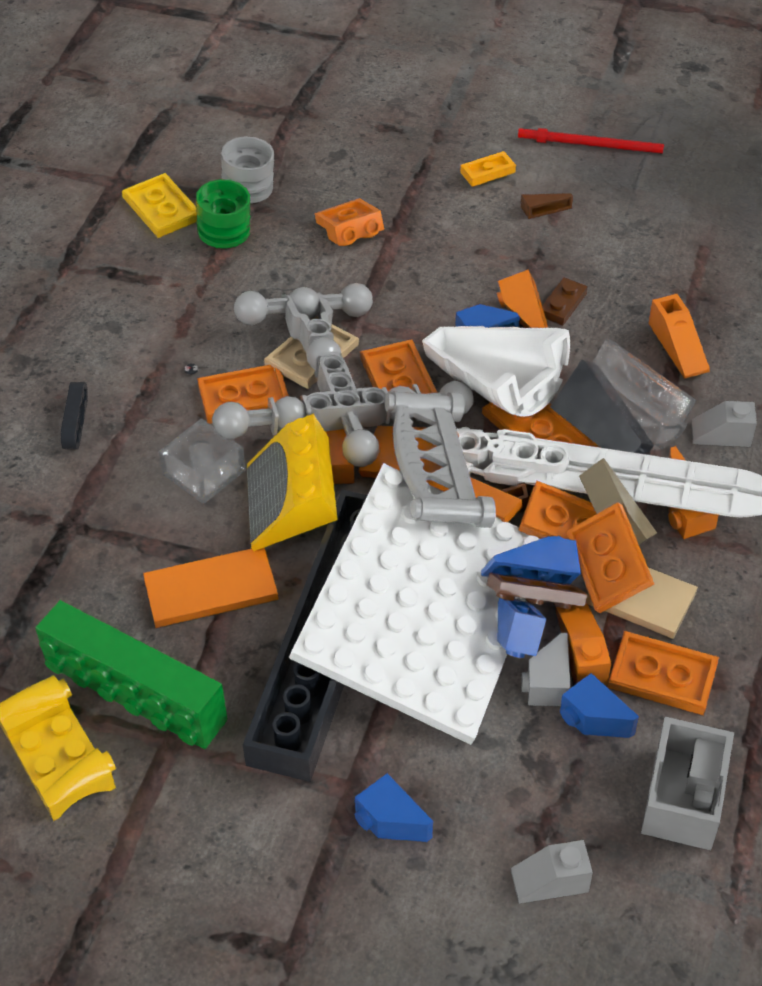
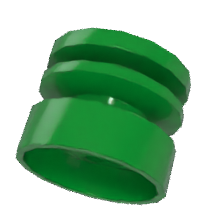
M225 179L209 181L202 185L196 195L197 233L199 238L207 245L215 248L227 249L244 243L250 235V194L247 188L238 182Z

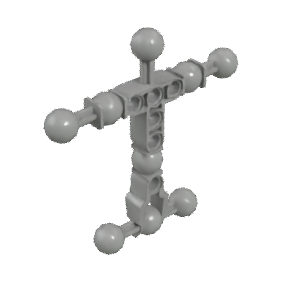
M353 283L346 286L340 294L323 295L321 292L316 293L308 287H300L289 295L283 294L281 298L265 299L256 291H246L235 300V316L243 324L255 325L263 321L268 314L286 313L285 320L290 336L294 339H299L307 355V362L315 369L314 375L318 378L317 385L320 392L311 393L308 396L301 395V401L296 397L286 396L274 402L273 397L268 398V409L247 411L239 403L226 402L214 411L212 423L215 431L223 438L228 439L242 436L248 427L269 425L272 435H276L277 430L280 431L286 424L314 413L324 431L344 429L346 437L342 444L343 456L353 466L365 467L377 459L380 449L378 439L370 431L363 430L362 427L378 426L382 423L389 424L390 419L394 421L395 414L385 410L386 394L393 391L421 392L417 384H413L412 389L405 386H397L387 391L386 387H382V389L377 387L356 389L346 362L342 357L341 348L333 340L334 335L331 332L332 309H342L346 314L353 317H360L366 314L372 307L373 298L371 291L365 285ZM318 314L319 319H313ZM459 381L445 384L439 393H428L434 395H447L448 392L462 393L464 397L463 415L471 409L474 402L472 390L465 383Z

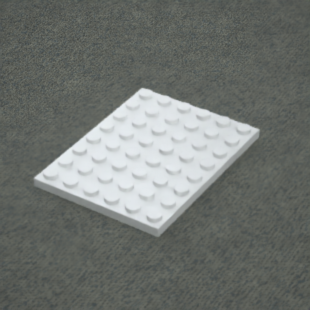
M383 463L289 658L471 745L476 738L507 656L506 650L497 641L499 597L496 596V592L486 585L488 577L481 576V570L494 555L539 540V538L519 531V527L509 522H503L496 516L491 528L476 527L474 523L422 521L412 518L410 506L415 497L406 484L401 471ZM431 485L428 489L430 493L435 495L443 492ZM515 597V599L526 601L525 598Z

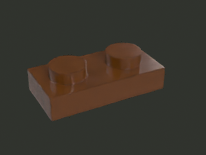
M564 277L542 305L546 319L563 326L586 296L588 286Z

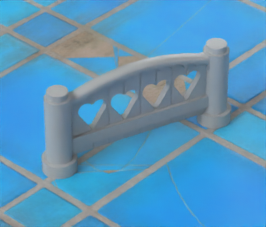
M395 391L387 393L384 402L385 410L395 414L393 443L396 459L403 478L415 497L410 506L411 517L422 521L474 523L476 527L491 528L496 515L495 501L492 497L478 496L476 498L454 423L460 422L463 417V394L448 392L447 395ZM410 418H417L432 426L420 431L415 430L412 427L413 421ZM415 438H422L437 447L428 451H421L417 448L419 442ZM420 459H427L443 468L433 473L423 470L424 463ZM426 480H432L449 488V490L438 495L432 494L428 490L430 485Z

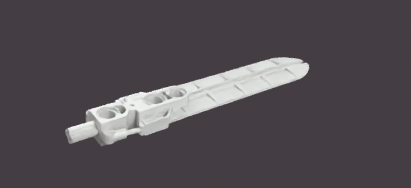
M468 427L457 428L469 475L471 473L484 476L486 481L515 486L524 482L525 484L535 485L536 481H540L557 489L587 494L579 475L604 458L636 502L730 517L762 515V476L751 471L535 438L532 433L506 429L498 430L497 433H484L483 430L470 429Z

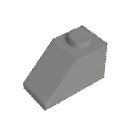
M724 401L693 418L691 421L692 443L699 445L751 447L757 425L755 402Z
M560 633L537 652V656L529 659L528 672H522L521 690L522 692H528V705L561 706L562 694L570 689L567 633Z
M584 840L548 845L511 868L519 904L588 893L593 874Z

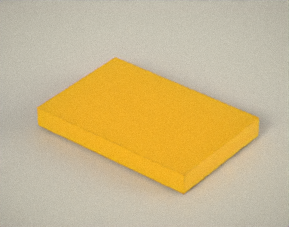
M166 173L122 190L123 199L157 238L197 222L196 206Z

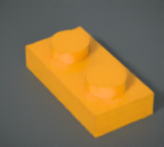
M504 151L462 164L460 168V173L472 187L516 172V164Z

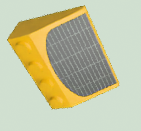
M313 413L286 424L247 463L250 534L253 551L338 520L329 437Z

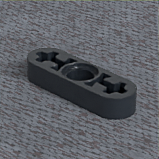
M70 382L61 426L62 449H79L88 402L86 382Z

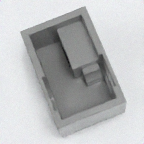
M664 718L641 834L711 851L721 819L734 732L674 718Z

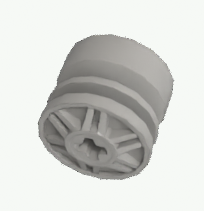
M244 136L234 138L222 147L221 178L238 182L246 187L250 194V203L260 202L268 198L273 191L274 150L272 146L265 140Z

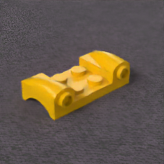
M55 675L31 685L0 703V726L53 821L59 819L71 805L83 797L97 792L112 791L116 788L111 773L116 770L110 754L107 751L101 753L98 748L95 749L70 708L67 698L71 697L72 694L64 678L58 681Z

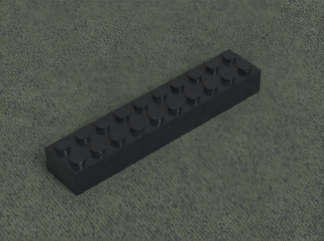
M341 490L336 503L338 520L330 522L327 526L245 737L243 751L247 767L311 782L344 684L290 659L289 656L368 495Z

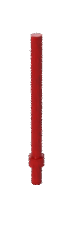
M519 128L518 138L537 140L538 143L552 141L663 154L664 144L551 132L546 128H538V130Z

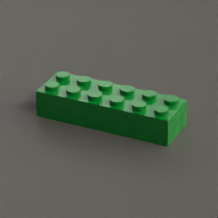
M61 600L35 627L39 646L45 658V665L56 674L63 673L70 677L78 686L93 689L104 700L108 702L115 701L121 704L130 714L134 716L141 715L149 719L158 729L162 731L169 730L177 734L188 745L193 746L195 744L205 750L228 720L222 683Z

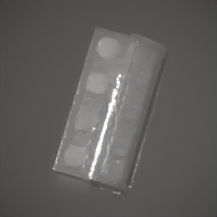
M605 339L593 363L600 367L652 441L654 446L651 450L664 449L674 442L685 430L688 424L684 421L697 400L613 340Z

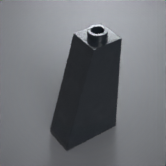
M581 360L550 408L601 448L650 455V450L654 444L600 367L595 363Z

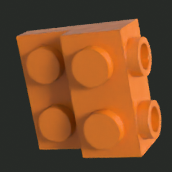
M360 198L314 213L316 223L326 229L328 239L338 246L350 245L356 239L370 238L378 234L379 231L384 230L381 210Z

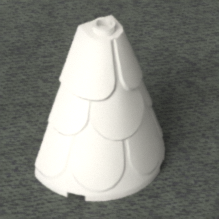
M439 327L422 340L426 356L453 379L462 381L471 390H475L485 399L506 412L524 417L542 410L555 396L563 379L559 378L563 365L568 366L570 354L569 330L560 328Z

